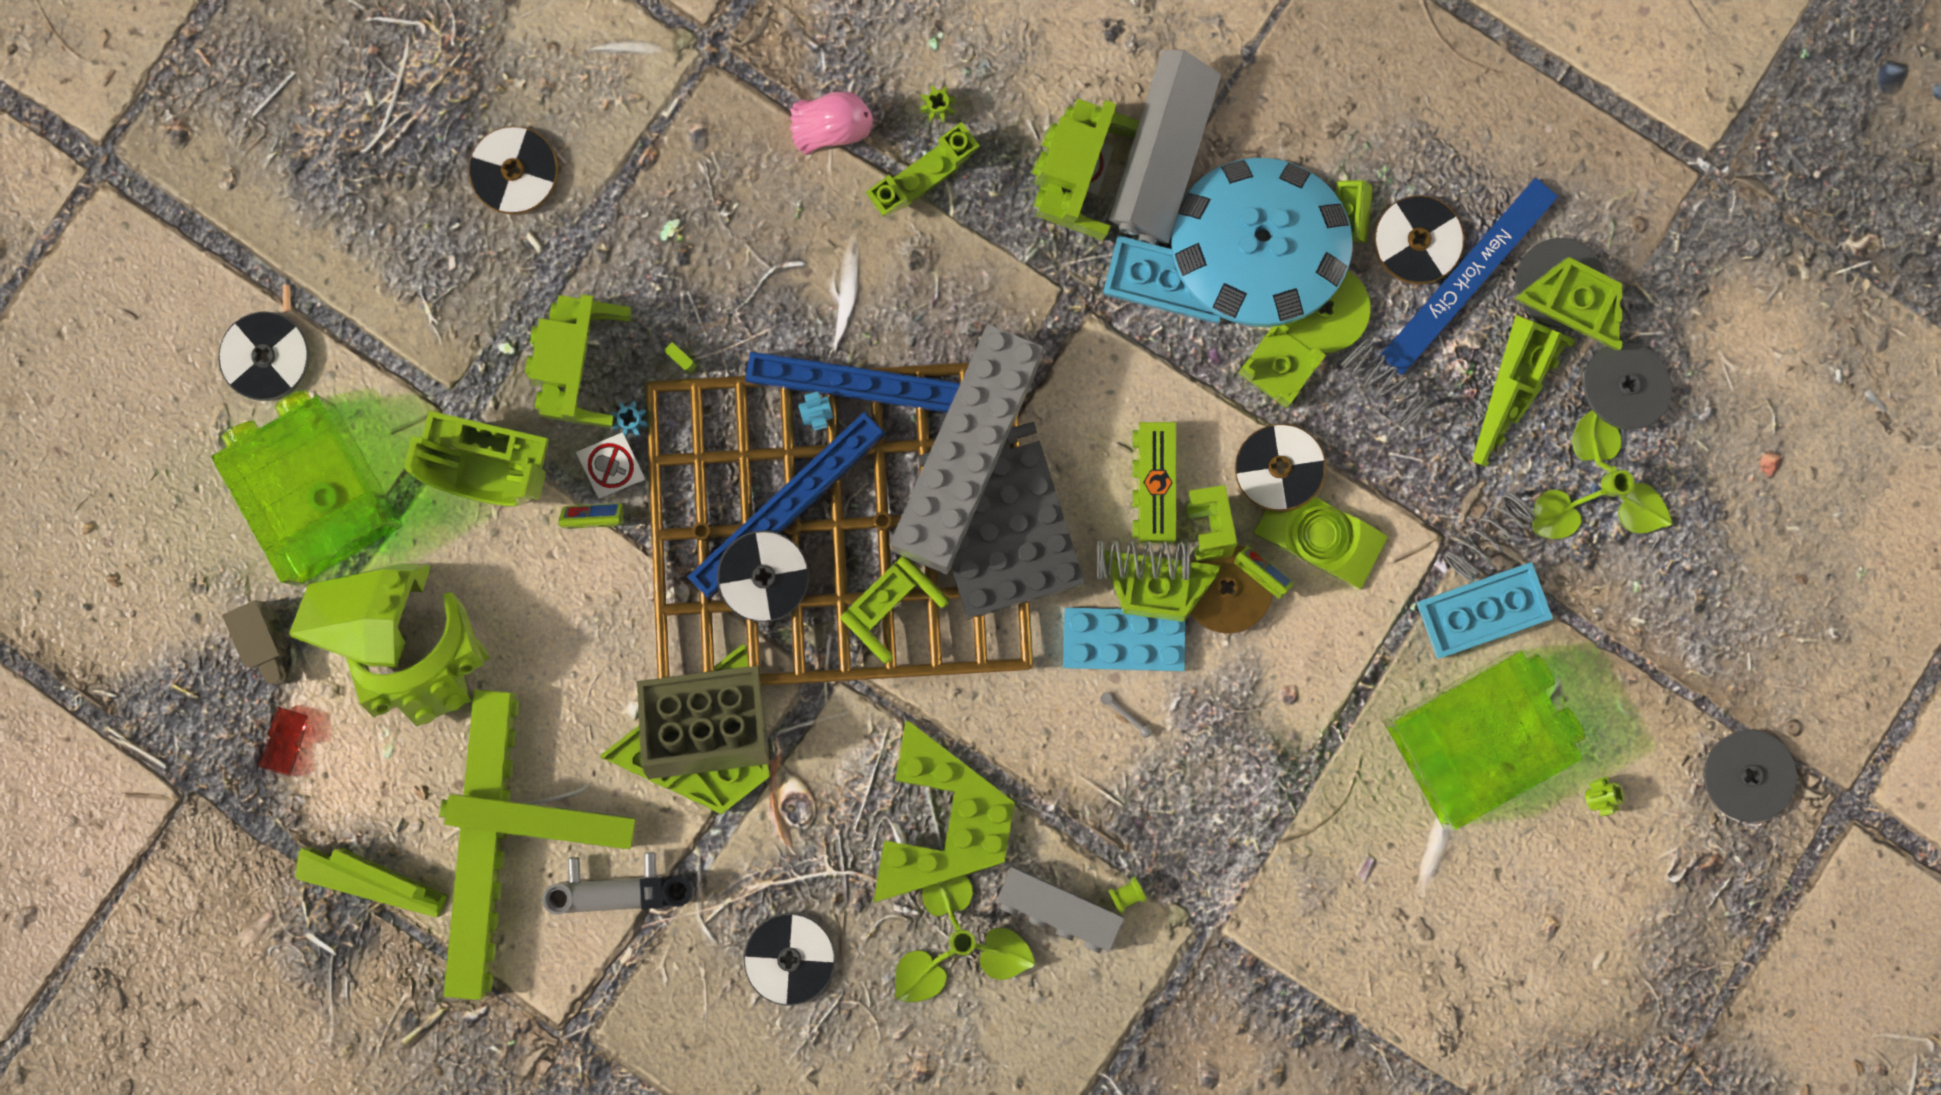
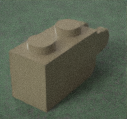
M254 600L223 614V619L242 664L250 668H259L261 675L264 677L263 680L268 684H283L288 680V672H286V667L282 660L288 657L285 650L288 648V644L282 632H278L273 622L276 620V615L272 607L266 604L265 601Z

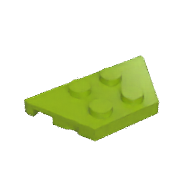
M1571 257L1564 258L1515 298L1516 301L1616 351L1622 348V340H1620L1622 283Z
M1104 550V560L1108 570L1111 551ZM1114 551L1110 578L1123 614L1184 622L1219 575L1220 566L1190 562L1189 580L1184 581L1182 578V560H1178L1176 576L1172 580L1170 578L1168 559L1162 558L1159 578L1155 580L1151 556H1146L1143 576L1139 580L1136 573L1134 554H1130L1127 574L1123 580L1120 576L1117 552ZM1120 552L1124 574L1127 553ZM1137 555L1139 573L1141 571L1143 555ZM1154 557L1155 569L1157 573L1159 557ZM1171 559L1172 571L1174 570L1175 559Z

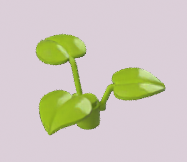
M1593 410L1586 413L1578 422L1573 432L1572 446L1574 452L1582 461L1595 459L1596 465L1607 470L1608 474L1603 476L1599 491L1577 499L1572 503L1564 491L1549 490L1542 493L1536 500L1533 508L1535 520L1532 522V529L1534 533L1546 539H1561L1572 535L1577 531L1582 521L1581 515L1574 507L1605 494L1610 497L1620 496V499L1624 501L1618 508V517L1624 528L1632 533L1643 534L1672 525L1671 516L1664 501L1651 486L1644 483H1634L1631 473L1626 470L1617 471L1616 466L1611 467L1601 461L1610 460L1618 454L1621 448V436L1616 427L1604 422Z
M963 875L922 888V900L928 912L934 916H942L948 912L955 931L949 936L948 943L950 949L936 957L933 961L927 952L921 950L910 951L899 960L895 971V997L903 1002H920L937 995L943 989L947 979L946 972L937 964L954 953L968 955L973 949L983 950L979 958L980 966L986 975L997 980L1012 978L1035 965L1034 957L1026 942L1010 929L998 927L989 930L985 936V945L975 943L974 936L969 931L961 929L954 911L964 910L969 905L973 895L972 885L967 876Z

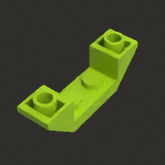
M960 122L938 138V145L894 178L890 175L886 176L867 190L865 194L880 214L885 217L908 207L956 172L980 145L963 122Z

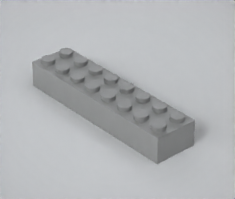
M986 325L889 543L892 552L948 575L1041 363L1043 346L992 325Z

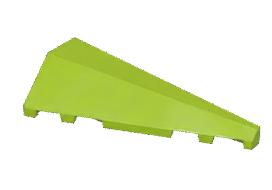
M1518 315L1515 316L1472 458L1473 462L1485 467L1488 466L1489 462L1487 459L1496 445L1502 446L1506 440L1503 436L1511 423L1519 422L1543 388L1541 382L1549 369L1557 368L1560 364L1557 358L1565 347H1571L1574 344L1575 339Z

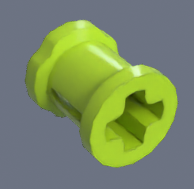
M1136 877L1131 878L1130 883L1116 890L1112 888L1108 890L1120 915L1124 913V909L1139 901L1143 903L1147 901Z

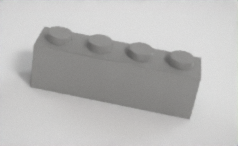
M1012 865L997 897V901L1002 903L1000 909L1017 916L1018 911L1029 915L1028 921L1041 928H1045L1046 924L1057 928V935L1073 941L1074 936L1086 941L1084 947L1099 954L1102 949L1110 952L1124 920L1122 915Z

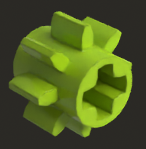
M932 85L929 95H921V100L927 103V105L921 106L920 112L923 114L928 112L929 123L937 119L941 120L942 124H945V117L948 114L955 115V110L949 105L956 102V97H948L946 86L942 90H936ZM939 100L943 101V106H939L937 109L933 108V103L937 104Z
M1609 777L1599 778L1589 783L1590 788L1585 791V800L1591 811L1599 810L1601 817L1620 811L1619 805L1624 802V793L1619 783H1610Z

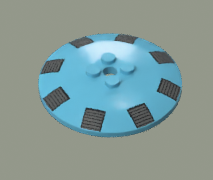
M1249 158L1222 165L1207 173L1191 187L1181 202L1172 230L1171 248L1180 279L1192 296L1205 308L1235 323L1256 327H1271L1303 319L1317 311L1331 299L1343 282L1349 267L1352 254V232L1342 203L1331 188L1319 177L1290 162L1271 158ZM1259 230H1266L1270 233L1271 239L1265 242L1259 241L1255 237V233Z

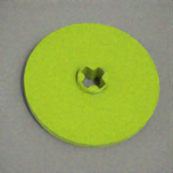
M1347 270L1338 290L1324 304L1330 303L1332 305L1330 309L1331 315H1328L1326 312L1321 315L1317 310L1303 319L1284 324L1289 328L1287 333L1310 350L1316 347L1323 353H1334L1348 348L1359 339L1369 322L1371 307L1365 286L1356 275Z

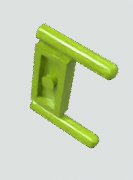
M901 556L839 617L885 664L891 662L893 655L870 630L917 584L939 607L945 608L949 604V598L909 558Z

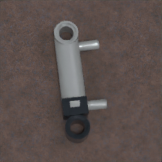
M655 852L644 853V877L581 881L580 858L569 857L567 859L569 882H559L548 887L543 894L542 902L548 912L556 915L637 908L655 909L663 908L667 904L680 907L693 899L696 893V886L692 878L684 874L674 875L667 881H665V875H657ZM675 882H680L686 887L687 891L684 898L680 899L672 894V886ZM557 890H562L567 895V902L564 906H559L554 901V893Z

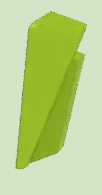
M311 846L301 848L298 853L295 877L300 881L432 917L439 916L448 896L345 848L334 849L331 856Z

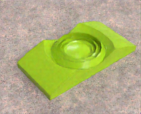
M1316 496L1303 507L1293 511L1272 512L1265 510L1253 533L1361 590L1388 538L1387 535L1371 525L1340 511Z

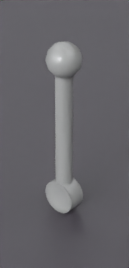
M1105 692L1101 695V702L1105 705L1109 704L1138 728L1141 736L1146 738L1151 736V728L1143 726L1114 702L1110 693Z

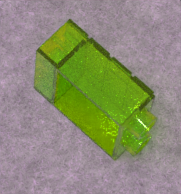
M307 390L295 392L280 400L274 406L279 417L261 428H258L255 421L251 420L238 424L226 431L221 436L226 448L211 456L214 465L229 488L242 515L247 520L260 547L265 552V556L279 581L295 586L306 583L403 527L401 520L335 404L319 395L311 398Z
M1522 650L1508 651L1382 721L1442 828L1456 831L1583 759L1576 744L1586 738L1584 729L1571 709L1565 707L1556 711L1545 690L1554 686L1555 680L1549 667L1537 653L1526 658Z

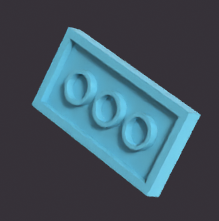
M1118 235L1102 295L1219 324L1221 317L1200 304L1183 284L1175 267L1172 249L1158 245L1154 246L1150 243Z
M1532 562L1416 602L1436 659L1553 619Z
M1064 608L1063 668L1184 671L1185 621L1180 622L1123 614L1122 609Z

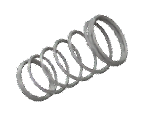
M1366 339L1341 363V367L1345 369L1359 354L1370 347L1352 372L1351 377L1358 376L1382 359L1364 383L1363 389L1370 387L1393 370L1376 394L1375 400H1379L1405 381L1402 388L1387 406L1386 411H1391L1407 398L1417 393L1398 419V423H1401V426L1406 428L1427 408L1431 400L1426 398L1412 412L1405 416L1420 395V389H1416L1393 405L1407 386L1409 378L1400 380L1381 394L1395 375L1397 366L1388 369L1368 384L1384 362L1385 355L1379 356L1356 373L1374 348V344H1370L1371 341Z
M1507 492L1502 496V503L1505 509L1500 507L1491 508V515L1494 521L1487 518L1479 519L1482 532L1477 530L1468 531V537L1472 545L1464 541L1457 542V550L1461 557L1452 552L1445 554L1448 564L1467 581L1473 582L1476 579L1475 573L1480 575V572L1465 558L1460 550V543L1474 549L1488 563H1492L1476 546L1471 538V532L1483 536L1497 550L1503 552V549L1486 533L1482 525L1483 520L1497 526L1509 539L1515 540L1497 521L1493 513L1494 509L1508 514L1523 529H1526V526L1510 512L1507 505L1525 521L1533 522L1535 520V514L1530 507L1515 494ZM1513 501L1516 502L1527 514H1525L1523 511H1521V510L1513 503Z
M1115 540L1112 544L1108 572L1106 573L1104 541H1098V580L1100 578L1101 580L1103 579V574L1106 579L1110 576L1115 545L1120 576L1123 580L1127 574L1131 546L1134 552L1137 578L1141 580L1148 545L1155 580L1159 578L1164 546H1166L1170 578L1174 580L1182 545V578L1184 581L1189 580L1190 544L1188 541H1181L1179 543L1173 571L1168 543L1166 541L1162 543L1157 573L1152 544L1149 541L1145 544L1141 571L1139 573L1136 546L1131 541L1127 550L1124 574L1118 542Z

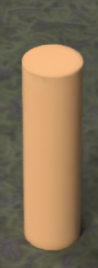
M283 285V312H291V285Z

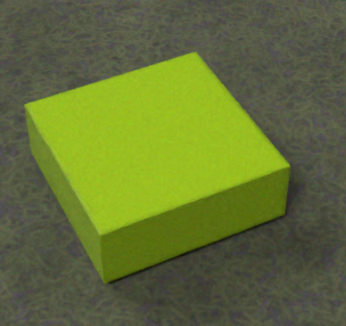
M673 342L665 349L666 354L686 373L691 374L698 367Z

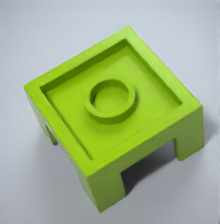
M1280 325L1271 327L1238 374L1287 408L1314 370L1320 365L1326 354L1316 347H1313L1311 350L1286 333L1289 330L1287 326Z
M1226 484L1189 490L1188 494L1191 501H1187L1185 504L1187 517L1194 519L1209 516L1211 533L1198 536L1199 547L1194 549L1196 562L1232 557L1237 540Z

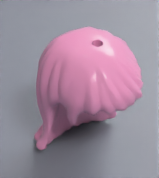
M852 92L828 93L814 101L799 100L790 109L792 114L790 119L793 122L790 126V130L793 133L792 139H794V145L798 147V150L803 151L805 155L825 146L859 142L866 138L873 128L871 111L863 100Z

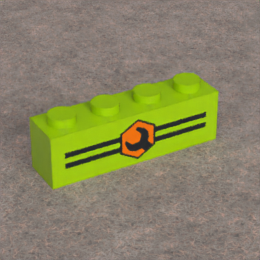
M1139 422L1138 430H1132V448H1138V460H1132V478H1138V490H1132V508H1138V520H1132V538H1138V545H1145L1148 541L1152 545H1162L1164 541L1168 545H1174L1176 543V422Z

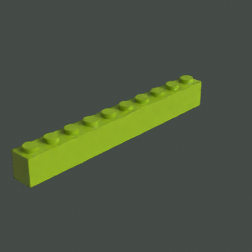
M474 690L463 795L511 801V791L507 790L508 778H512L514 771V761L510 760L511 748L515 747L517 740V731L513 729L514 717L519 715L520 701L516 699V693ZM460 827L443 997L481 1000L487 996V992L490 993L492 990L493 974H489L490 962L494 961L496 955V943H492L493 931H497L499 924V913L495 912L496 900H500L502 894V882H498L499 869L502 870L505 863V852L501 851L502 839L507 837L506 833Z

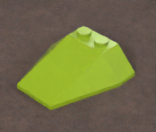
M401 563L308 584L289 634L293 638L367 666L397 667L405 644V640L397 628L409 593L423 592L431 567L429 564Z

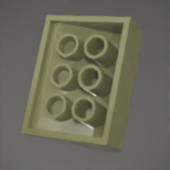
M758 666L637 681L641 766L648 779L770 764Z

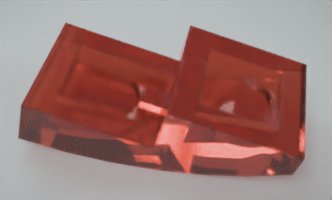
M278 707L267 734L270 737L259 763L261 769L288 777L291 776L307 726V715Z

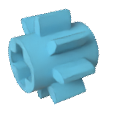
M818 391L804 395L806 402L798 404L804 426L812 424L814 431L827 428L826 420L834 418L828 396L820 398Z
M632 401L630 407H624L620 402L619 412L610 414L614 415L613 418L617 419L618 422L612 426V429L616 431L621 428L625 438L628 437V433H634L636 437H640L638 432L640 427L648 426L645 421L641 420V417L646 415V410L641 409L637 411L635 401ZM630 414H633L636 423L630 422L628 427L622 419L623 417L628 418Z

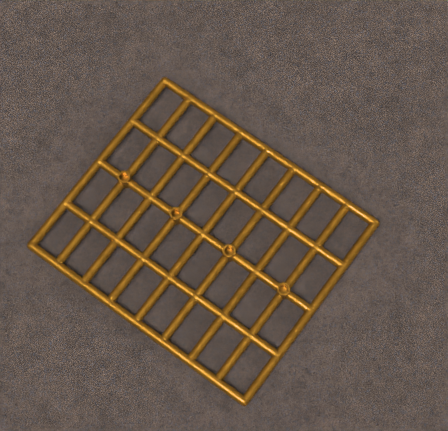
M970 362L865 369L923 378L959 375V383H961ZM746 376L661 380L646 383L645 398L646 422L648 424L647 445L657 678L670 677L667 616L700 614L703 672L715 671L712 613L734 612L724 600L712 601V598L709 600L700 590V602L666 604L664 541L697 539L699 566L710 556L709 541L712 538L730 537L753 516L750 461L783 459L784 484L786 485L796 476V458L816 457L839 436L837 396L825 395V397L828 396L834 417L826 420L828 426V445L795 447L792 390L780 388L783 447L750 449L747 387H763L765 385L746 383ZM735 388L738 450L705 452L702 390ZM690 391L693 453L660 454L657 393ZM870 401L871 418L884 430L882 403ZM916 408L917 439L884 441L883 437L866 453L873 454L875 516L843 518L842 480L840 477L830 487L831 519L799 521L797 518L781 533L787 534V538L800 548L799 535L801 533L832 531L835 594L805 595L800 604L791 612L794 672L760 674L758 622L746 619L748 667L758 666L761 686L1032 669L1033 649L1030 602L1018 605L1020 659L988 660L985 615L973 618L975 661L942 663L939 606L923 589H912L900 602L927 600L930 664L897 666L893 608L882 619L883 645L893 655L891 662L885 664L884 667L851 668L849 627L839 617L848 610V605H852L865 592L847 593L844 530L877 529L881 577L891 567L889 530L891 527H897L902 516L888 514L885 453L918 451V455L930 452L936 438L929 439L928 410ZM1018 415L1013 424L1014 427L1019 426ZM1020 438L1017 439L1018 442L1009 444L1011 449L1020 447ZM738 462L741 524L708 526L705 464ZM919 462V476H920L923 467H921L920 462ZM693 465L696 524L693 527L663 529L661 466ZM925 566V575L938 587L937 570ZM958 587L939 588L949 599L961 598ZM836 606L839 669L806 671L803 608Z

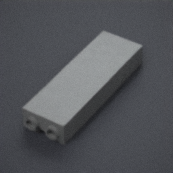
M1162 50L1109 217L1110 221L1119 225L1121 232L1139 236L1138 241L1150 243L1154 246L1156 242L1169 243L1221 78L1219 72L1185 50Z

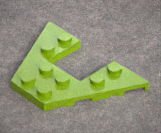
M743 643L715 665V671L748 667L747 646ZM638 725L602 753L600 757L648 779L641 766L640 731ZM769 764L648 780L704 805L717 813L723 814L771 777Z
M906 721L894 782L953 792L952 807L944 851L884 840L873 898L875 903L1005 863L1015 802L911 722Z

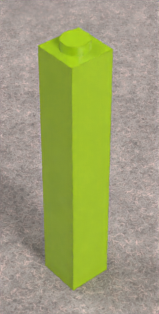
M449 793L448 800L441 799L439 817L445 818V826L629 850L631 848L635 823L633 817Z

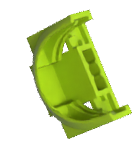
M1077 98L1073 106L1068 105L1064 116L1061 115L1057 123L1051 122L1049 129L1046 130L1041 144L1046 149L1041 151L1032 170V174L1036 175L1034 185L1040 186L1033 206L1038 208L1035 216L1102 241L1107 236L1110 225L1086 217L1080 211L1107 132L1135 138L1140 121L1114 112L1117 104L1105 100L1101 106ZM1062 187L1071 190V193L1066 191L1064 194Z
M581 294L580 298L558 295L557 303L552 302L549 319L539 318L538 326H532L530 343L532 348H534L533 356H527L525 373L533 386L542 387L543 392L537 391L535 409H539L541 418L612 429L615 422L613 420L614 415L586 411L577 407V396L581 388L590 333V321L602 319L631 321V307L598 302L594 300L593 296ZM558 387L566 388L565 392L560 391Z
M429 410L422 437L413 435L411 437L404 469L418 481L440 491L482 503L517 507L530 499L540 500L546 471L542 467L549 439Z
M453 592L443 594L447 617L443 636L433 651L419 663L397 673L376 674L370 672L369 666L346 658L359 703L372 717L385 714L397 706L418 727L422 724H428L435 718L449 711H455L462 705L472 701L464 675L484 665V661L490 658L487 649L474 635L466 608Z

